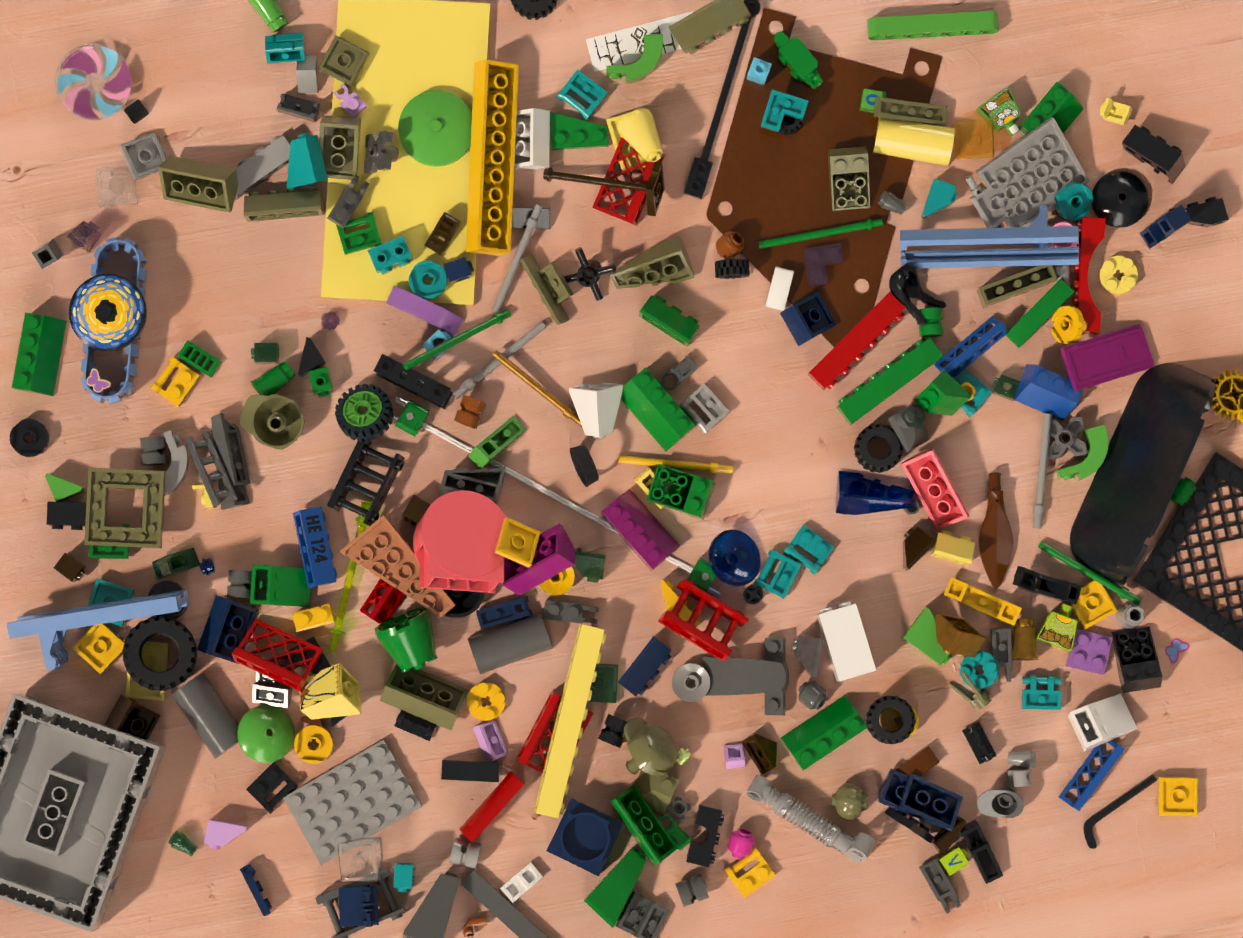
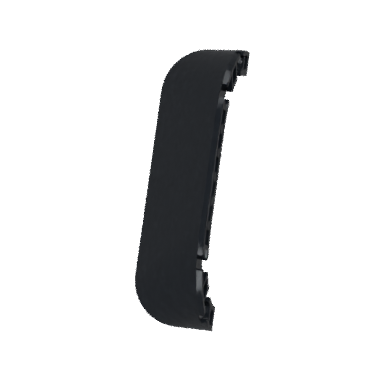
M1172 363L1157 365L1147 370L1139 378L1110 440L1105 460L1097 469L1071 528L1070 547L1076 561L1121 587L1125 585L1127 578L1132 576L1148 548L1144 543L1147 537L1151 538V536H1154L1205 422V420L1201 419L1202 413L1208 412L1215 393V379L1182 365Z

